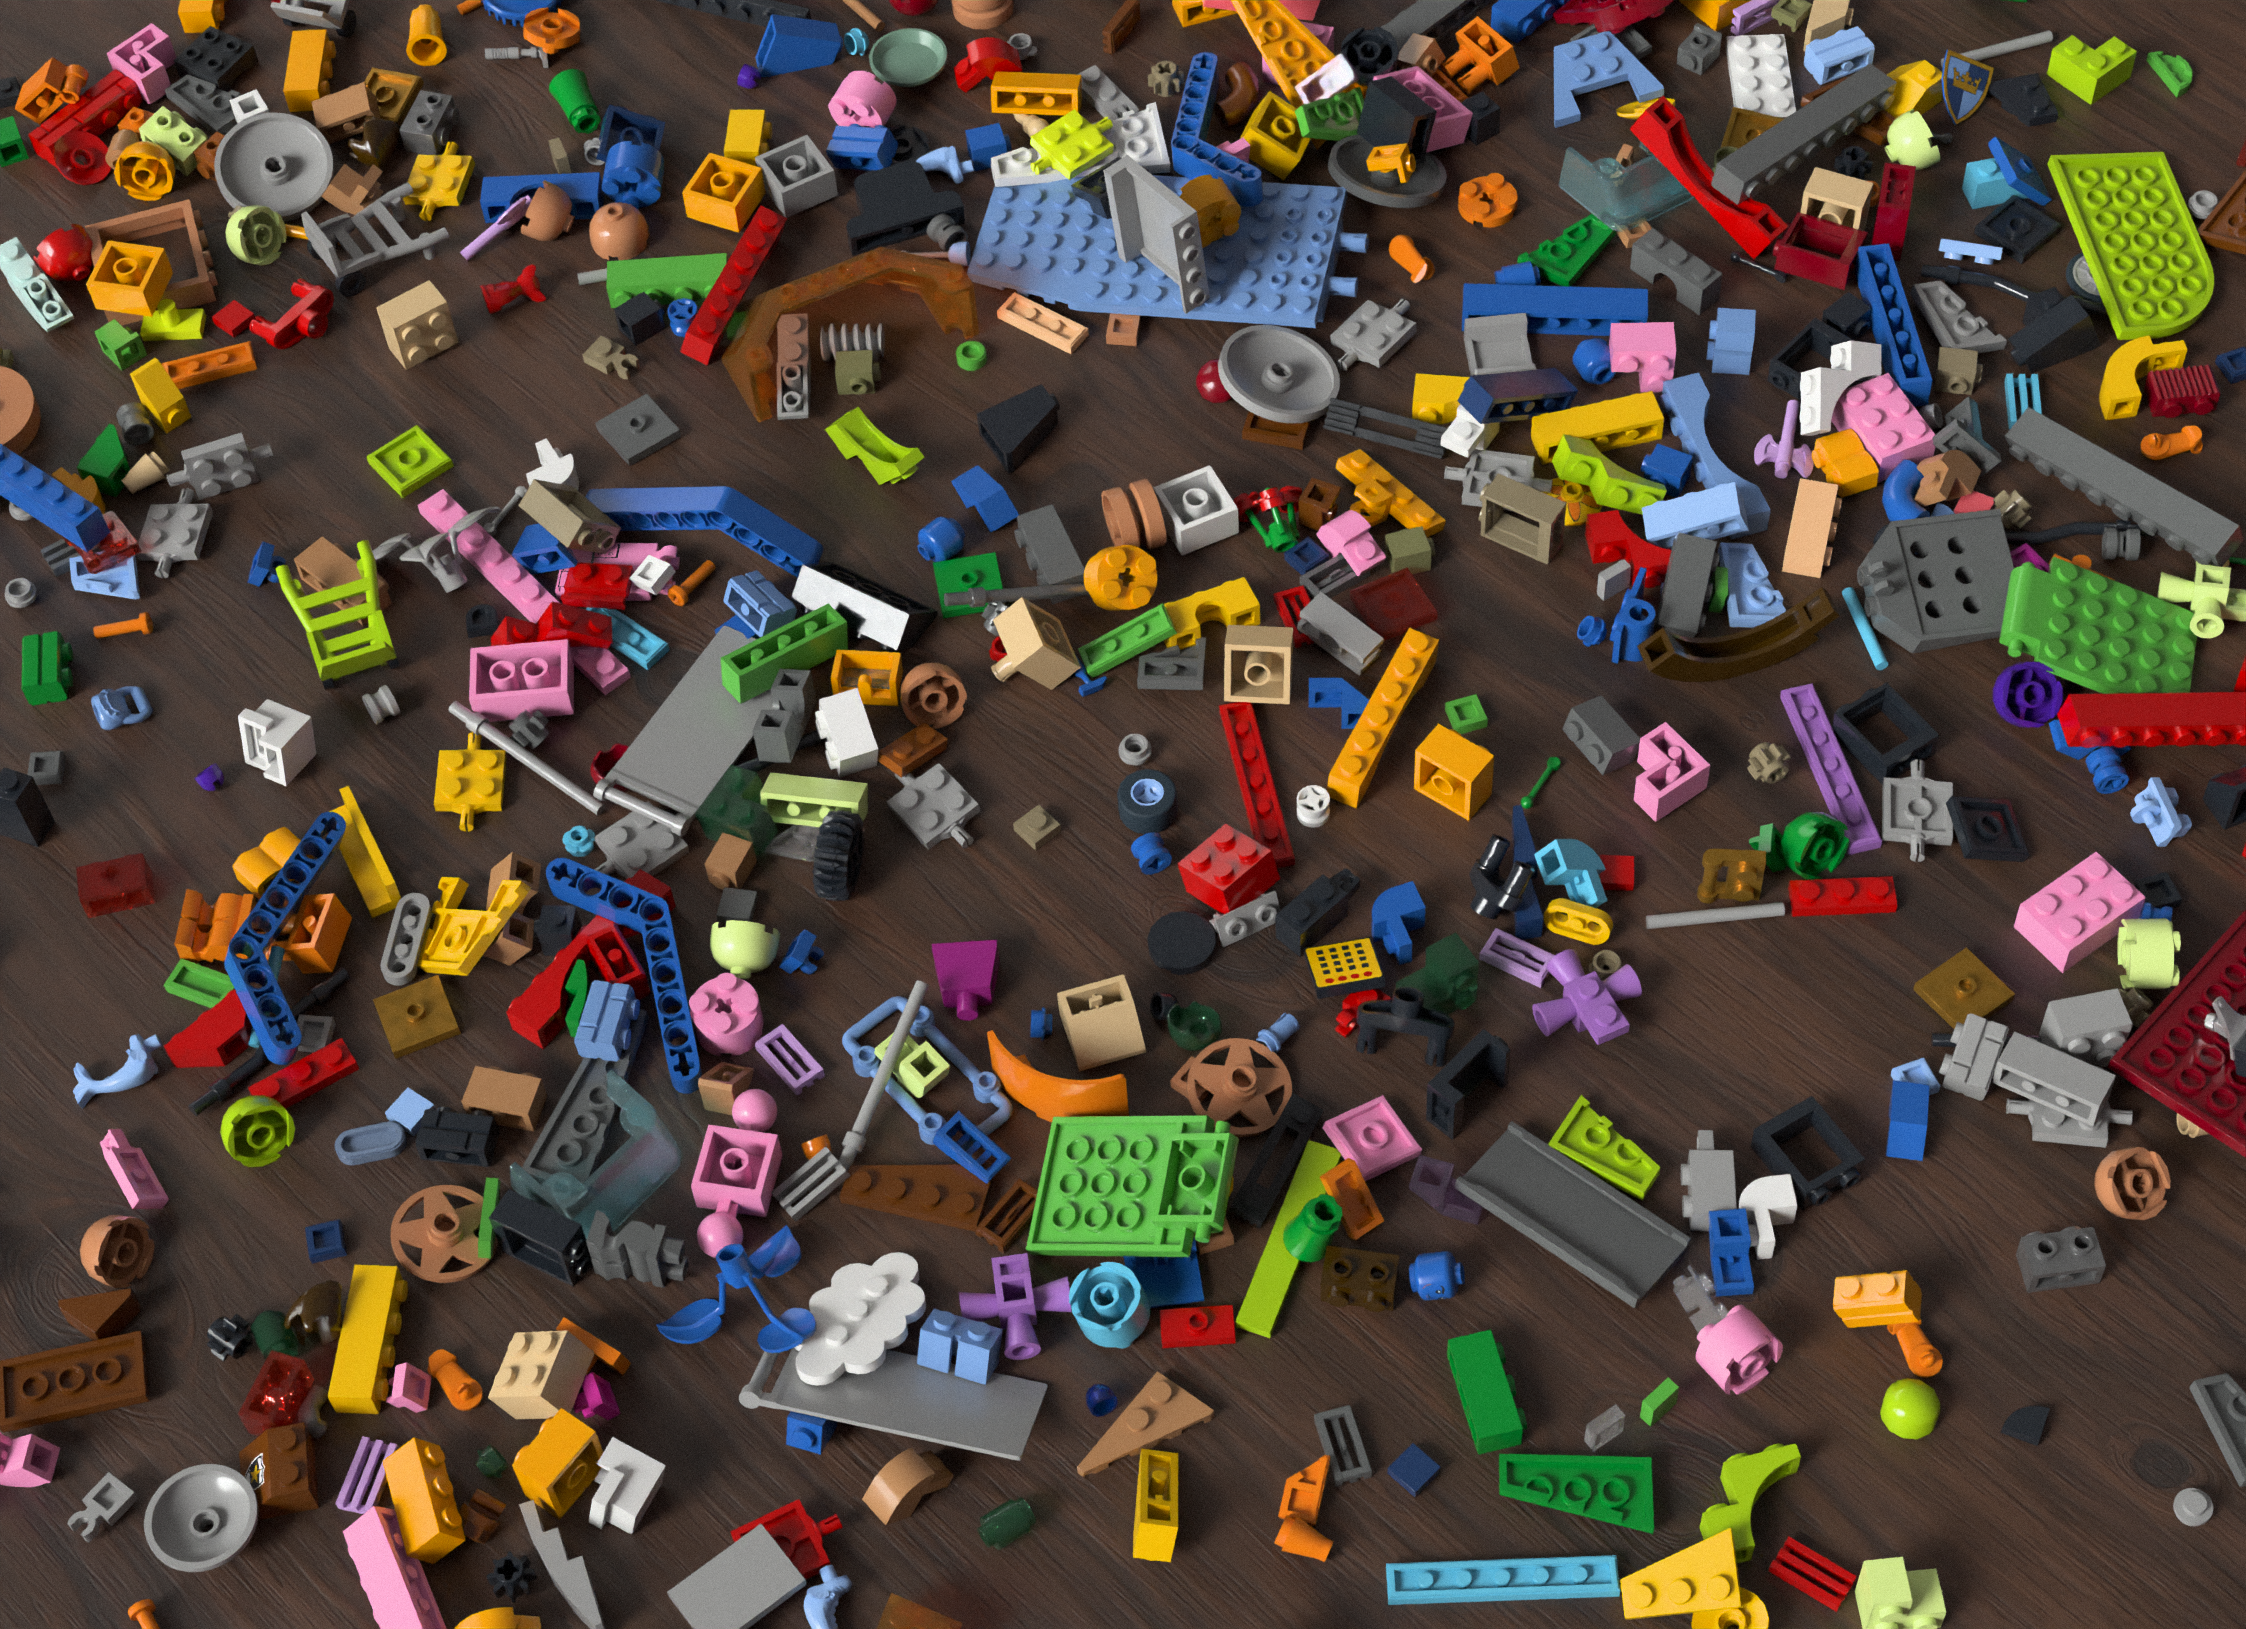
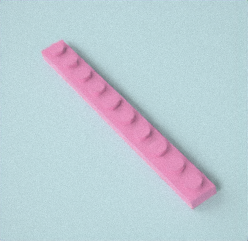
M444 489L418 505L420 514L440 533L447 532L449 534L448 529L461 518L468 515ZM477 522L464 529L458 535L457 545L459 552L530 622L537 623L552 601L560 603ZM448 536L446 539L451 543L450 536ZM589 646L570 647L574 665L604 695L631 678L629 670L608 649Z

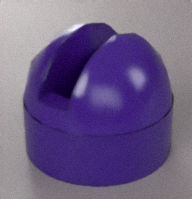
M744 64L740 70L737 85L747 89L757 87L759 84L755 82V78L761 80L759 70L751 65Z
M214 763L199 773L194 779L204 790L216 791L213 782L216 781L219 786H222L224 774L217 763Z

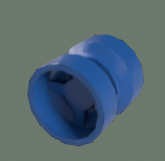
M2114 747L2097 749L2086 757L2085 762L2089 772L2094 775L2093 783L2097 792L2101 794L2114 793L2128 784V775L2125 768L2120 766L2121 758Z

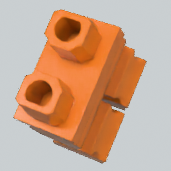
M186 889L181 911L182 918L179 921L174 943L180 959L182 958L196 964L202 960L212 963L213 959L224 962L232 938L257 904L254 894H243L241 896L233 893H221L214 905H208L203 898V894ZM235 954L241 959L249 958L244 954Z

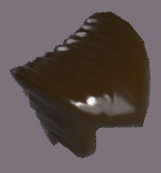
M367 116L364 119L369 121L363 122V140H349L348 146L354 152L349 155L368 167L375 165L383 171L389 158L403 144L399 131L401 127L394 121Z
M332 1280L316 1284L301 1294L290 1306L285 1317L284 1326L285 1329H290L291 1326L294 1327L296 1339L300 1345L305 1346V1339L314 1333L318 1334L322 1346L340 1336L343 1324L341 1284Z

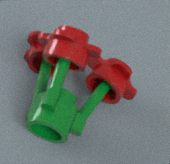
M1286 486L1278 491L1277 487H1267L1265 491L1259 494L1256 491L1249 495L1243 493L1233 500L1238 508V520L1240 522L1250 520L1264 539L1267 549L1273 547L1274 552L1280 553L1288 551L1298 544L1297 539L1300 538L1296 526L1295 512L1299 511V498L1302 495V488ZM1260 507L1262 513L1272 511L1275 522L1269 525V532L1266 531L1256 517ZM1280 512L1288 513L1289 524L1286 520H1282Z

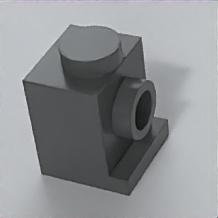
M1696 23L1692 33L1678 47L1676 64L1702 75L1720 55L1722 34Z

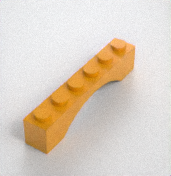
M1411 628L1408 629L1329 773L1327 792L1330 798L1357 809L1371 783L1396 724L1413 696L1423 687L1436 663L1439 639Z

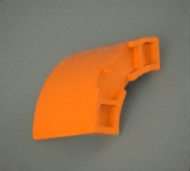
M993 1030L987 1032L993 1073L1000 1079L1002 1089L1015 1103H1021L1034 1111L1037 1117L1052 1122L1053 1117L1129 1116L1127 1085L1124 1074L1093 1080H1070L1050 1076L1037 1071L1030 1064L1025 1054L1014 1057L1001 1044Z

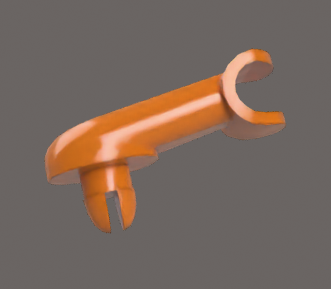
M1400 234L1391 240L1389 244L1390 256L1412 274L1410 277L1412 282L1418 283L1422 280H1429L1434 275L1435 267L1429 258L1422 257L1409 236Z
M2186 426L2182 428L2180 433L2165 435L2158 433L2149 434L2141 441V452L2151 460H2161L2189 450L2193 454H2199L2203 449L2201 441L2202 432L2197 426Z
M1921 1319L1919 1322L1888 1324V1331L1892 1335L1896 1334L1909 1369L1915 1375L1922 1378H1929L1938 1374L1943 1364L1942 1355L1938 1349L1933 1347L1920 1328Z
M444 1349L435 1351L429 1357L427 1368L429 1375L433 1379L437 1378L456 1409L470 1411L476 1408L483 1398V1390L480 1384L456 1363L458 1360L454 1354Z

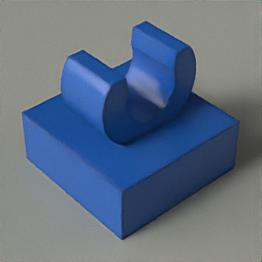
M262 542L253 558L247 583L260 587L265 577L271 582L279 583L277 572L273 567L277 568L278 566L285 565L286 560L280 556H273L275 545Z
M805 929L792 940L779 968L789 974L798 967L805 974L811 975L818 967L809 962L808 956L819 960L824 955V951L821 948L812 946L816 935Z

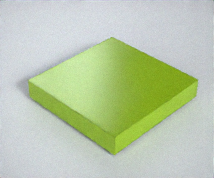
M418 425L366 456L371 467L402 498L453 467L452 459Z

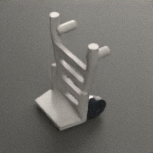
M281 0L280 3H271L272 10L277 16L283 18L286 26L297 27L300 23L321 26L336 30L339 36L347 38L353 35L356 28V13L354 10L347 9L350 0ZM304 1L329 5L331 9L328 14L323 11L308 9L304 5Z
M408 182L387 192L353 217L346 213L317 225L307 211L301 213L305 234L309 239L307 250L313 258L323 260L336 277L335 286L343 296L351 297L357 295L365 287L366 278L360 269L419 250H423L424 257L431 260L436 256L434 245L449 238L446 228L443 227L430 234L427 232L422 233L419 238L411 240L397 223V221L401 222L406 218L401 199L413 193V189ZM390 205H391V209H392L393 216H392V215L389 213V211L386 209V208H387L388 206H390ZM376 216L397 242V245L387 247L368 223V220ZM357 229L375 252L364 255L349 233ZM337 242H339L351 259L341 261L336 254Z

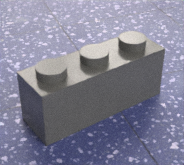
M1053 504L1018 515V529L1014 530L1018 546L1020 548L1025 547L1027 551L1025 553L1030 570H1036L1038 574V586L1084 583L1085 568ZM1073 597L1050 598L1052 604Z
M1678 532L1671 549L1653 633H1656L1661 628L1694 638L1697 632L1702 633L1706 620V614L1701 613L1703 602H1709L1713 584L1708 583L1710 571H1716L1720 553L1715 552L1717 541Z

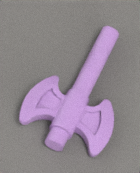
M527 195L512 204L498 217L494 224L460 252L461 255L469 261L504 230L509 229L526 215L532 201L531 198Z
M1789 400L1787 403L1779 444L1773 440L1772 435L1768 434L1759 440L1754 450L1756 465L1760 466L1765 462H1775V476L1781 479L1787 477L1790 467L1795 468L1803 478H1808L1814 466L1812 452L1808 445L1803 444L1799 449L1794 448L1793 441L1800 403L1797 400Z

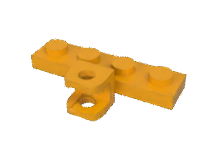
M1361 449L1338 458L1335 468L1356 485L1354 495L1361 499L1352 504L1349 510L1359 513L1370 526L1386 521L1389 513L1407 529L1422 526L1426 537L1444 529L1446 520ZM1361 512H1366L1370 516H1364Z

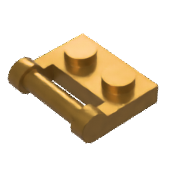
M1708 849L1704 852L1702 864L1705 868L1703 882L1699 885L1697 897L1701 902L1710 904L1715 902L1716 899H1735L1742 902L1759 900L1766 865V851ZM1722 866H1728L1726 881L1718 882V870Z

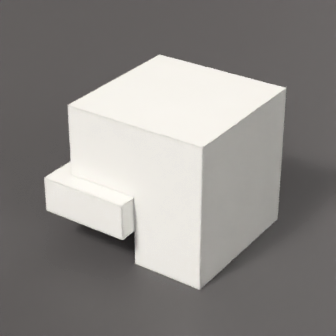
M269 699L256 711L245 708L238 715L245 763L264 770L265 778L287 786L316 755L311 716Z
M612 1437L597 1463L602 1468L596 1476L595 1482L601 1485L592 1499L589 1523L602 1529L607 1521L632 1535L662 1485L666 1465Z

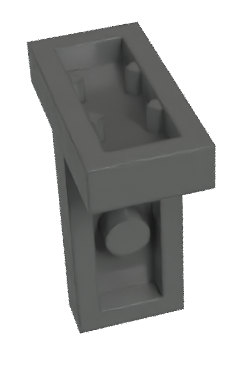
M1968 396L1945 415L1946 427L1933 436V445L1943 453L1950 450H1959L1965 453L1981 470L1979 479L2001 462V456L1999 452L1983 440L1978 405Z

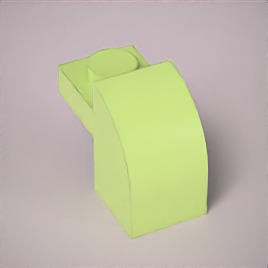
M893 1034L875 1048L874 1054L881 1061ZM908 1035L892 1072L898 1078L897 1083L906 1092L914 1097L921 1098L948 1075L950 1065L927 1041L919 1046Z

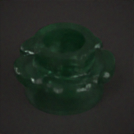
M492 1444L488 1445L484 1450L479 1448L477 1450L479 1459L475 1463L481 1472L489 1479L493 1475L497 1478H502V1472L509 1467L504 1456Z

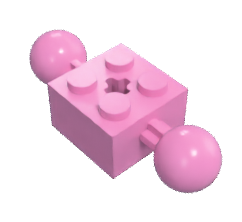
M760 1089L746 1090L734 1101L732 1116L739 1129L708 1125L692 1180L691 1189L696 1206L716 1210L715 1213L708 1215L702 1220L697 1231V1241L704 1253L713 1258H716L717 1253L725 1246L742 1244L743 1229L740 1222L736 1219L737 1213L766 1217L772 1197L771 1192L775 1186L783 1155L778 1135L763 1133L774 1124L777 1118V1105L769 1093Z

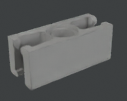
M1320 592L1300 611L1299 617L1302 619L1298 622L1297 629L1359 676L1380 656L1381 650L1379 647L1383 644L1384 638L1324 593Z

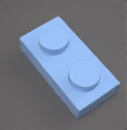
M1941 238L1939 251L1945 252L1944 258L1962 260L1963 255L1975 256L1974 262L1993 265L1994 259H2001L2003 249L1998 246Z

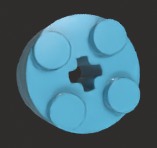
M1104 1262L1100 1263L1101 1266L1091 1270L1087 1268L1076 1277L1070 1288L1069 1303L1074 1318L1084 1335L1093 1343L1103 1347H1117L1121 1349L1129 1347L1144 1331L1149 1321L1151 1305L1147 1295L1134 1273L1120 1263Z

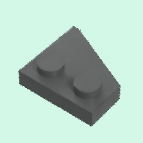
M1206 638L1196 639L1195 646L1182 650L1176 645L1166 648L1162 652H1153L1140 656L1137 677L1138 689L1203 690Z

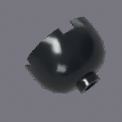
M1361 27L1349 33L1343 40L1340 59L1344 73L1351 81L1360 86L1368 87L1369 81H1373L1374 76L1396 71L1399 58L1398 45L1390 32L1381 27H1374V30H1365L1364 27Z

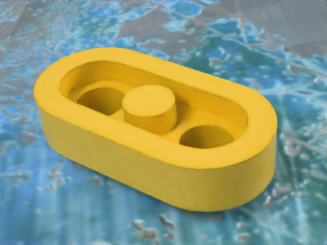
M1564 898L1552 900L1543 915L1546 927L1552 932L1593 945L1606 942L1613 929V921L1605 911Z

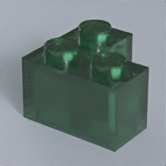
M734 765L729 766L695 812L707 839L717 842L721 834L726 833L753 842L756 855L760 856L778 830L767 806L761 804L760 792L763 784L758 773Z
M1455 932L1427 947L1425 967L1397 981L1396 989L1399 987L1419 989L1424 993L1423 1006L1433 1008L1447 1015L1456 1010H1464L1477 999L1479 962Z

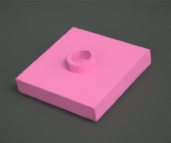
M1383 1095L1325 1121L1323 1126L1324 1131L1345 1160L1347 1158L1355 1160L1365 1181L1420 1156L1422 1148Z

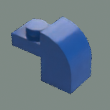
M1413 881L1389 888L1380 894L1373 904L1371 923L1373 942L1383 940L1387 953L1389 955L1394 954L1398 965L1412 962V941L1408 932L1425 926V906Z

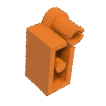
M52 57L22 85L15 110L34 122L41 124L63 102L75 104L79 101L81 89L85 87L89 77L87 70L75 64L66 66Z

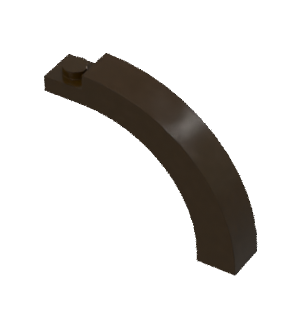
M1820 587L1781 615L1739 633L1713 638H1691L1661 628L1637 647L1649 672L1657 676L1681 682L1725 680L1767 668L1804 650L1820 639L1817 634L1818 631L1841 615L1828 591Z

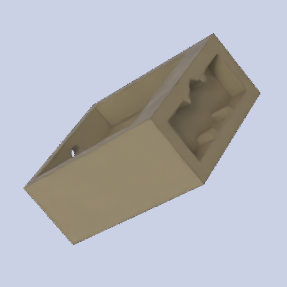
M1498 473L1491 484H1485L1479 499L1482 501V509L1478 520L1481 522L1480 535L1548 565L1563 544L1566 502ZM1503 507L1539 522V527L1504 513Z
M534 479L518 505L570 549L606 554L614 545L616 536L621 529L619 525L578 490L569 485Z

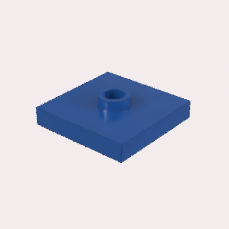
M1994 137L1988 142V147L2010 187L2042 206H2045L2052 200L2028 156L1998 137Z

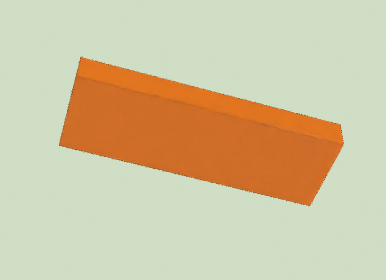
M250 341L161 363L178 389L257 369Z

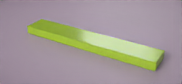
M1308 1141L1235 1321L1236 1328L1271 1338L1301 1260L1292 1256L1286 1249L1283 1241L1284 1228L1291 1219L1301 1212L1309 1200L1318 1198L1320 1194H1327L1320 1176L1340 1164L1342 1155L1338 1149Z

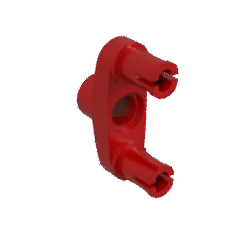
M300 278L297 280L298 283H293L291 292L294 296L301 298V300L276 323L270 322L260 315L256 316V321L252 320L250 322L249 329L253 334L266 339L269 345L280 350L292 346L305 336L318 339L323 336L328 327L326 315L331 310L334 302V295L331 290L321 285L315 286Z

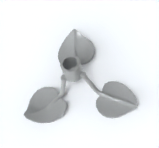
M493 506L469 513L448 529L449 534L447 532L438 534L417 546H413L407 540L411 537L410 533L395 536L373 550L375 560L381 558L395 548L406 547L408 550L399 557L400 560L422 562L431 571L433 576L438 578L446 593L468 581L459 565L463 560L458 550V535L485 514L502 511L498 506ZM450 536L454 558H451L449 554L439 558L434 549ZM430 556L434 560L432 564L428 561Z

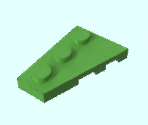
M1357 87L1347 93L1341 92L1328 99L1323 98L1313 101L1295 110L1302 137L1340 141L1346 137L1358 135L1357 129L1364 105L1361 88Z

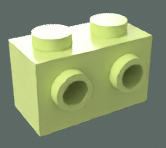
M164 106L156 111L139 128L142 141L157 143L165 148L171 155L175 168L186 176L197 166L193 152L208 140V137L201 129L197 127L193 129L178 112H170Z

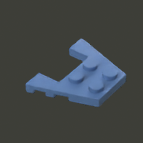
M1610 31L1554 47L1555 128L1581 121V113L1573 96L1629 80L1638 102L1641 103L1662 97L1664 95V87Z

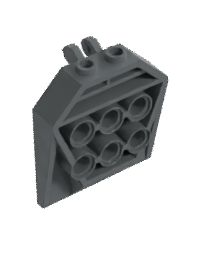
M2000 509L1891 521L1857 570L1858 583L1861 587L1863 586L1866 596L1864 601L1865 612L1867 616H1871L1873 627L1910 653H1919L2000 637L2010 573L2014 569L2001 520ZM1948 547L1955 549L1958 554L1952 553ZM1911 552L1917 553L1921 559L1914 557ZM1956 577L1962 578L1966 584L1960 583ZM1918 581L1924 582L1928 588L1922 587ZM1963 606L1970 608L1973 614L1968 613ZM1926 611L1932 612L1936 618L1930 617Z

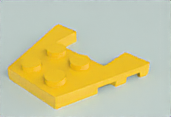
M441 877L438 888L442 890L440 902L438 900L434 902L431 911L436 915L433 929L429 928L426 930L417 966L426 973L468 976L529 893L531 887L523 881L502 880L487 911L463 910L457 908L469 884L461 878Z

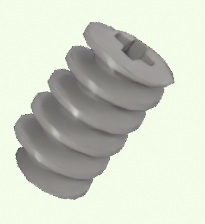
M834 323L830 324L828 332H825L822 326L820 346L823 361L829 362L832 353L836 360V351L873 350L874 362H877L880 354L884 357L885 336L883 324L879 323L876 332H873L870 323H867L864 332H861L858 323L854 324L852 332L848 331L846 323L842 324L840 332L836 331Z

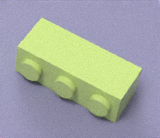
M770 772L760 792L761 821L820 827L829 811H851L854 814H859L863 822L868 813V783Z

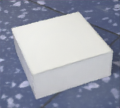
M648 555L629 579L636 587L657 595L676 571L671 564Z

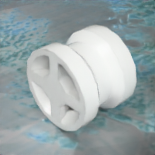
M1310 785L1298 792L1297 818L1301 824L1315 828L1324 825L1330 817V796L1327 790L1321 786Z

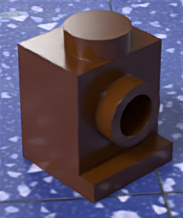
M1312 477L1299 498V524L1319 531L1321 526L1332 521L1338 511V504L1335 501L1341 492V487Z

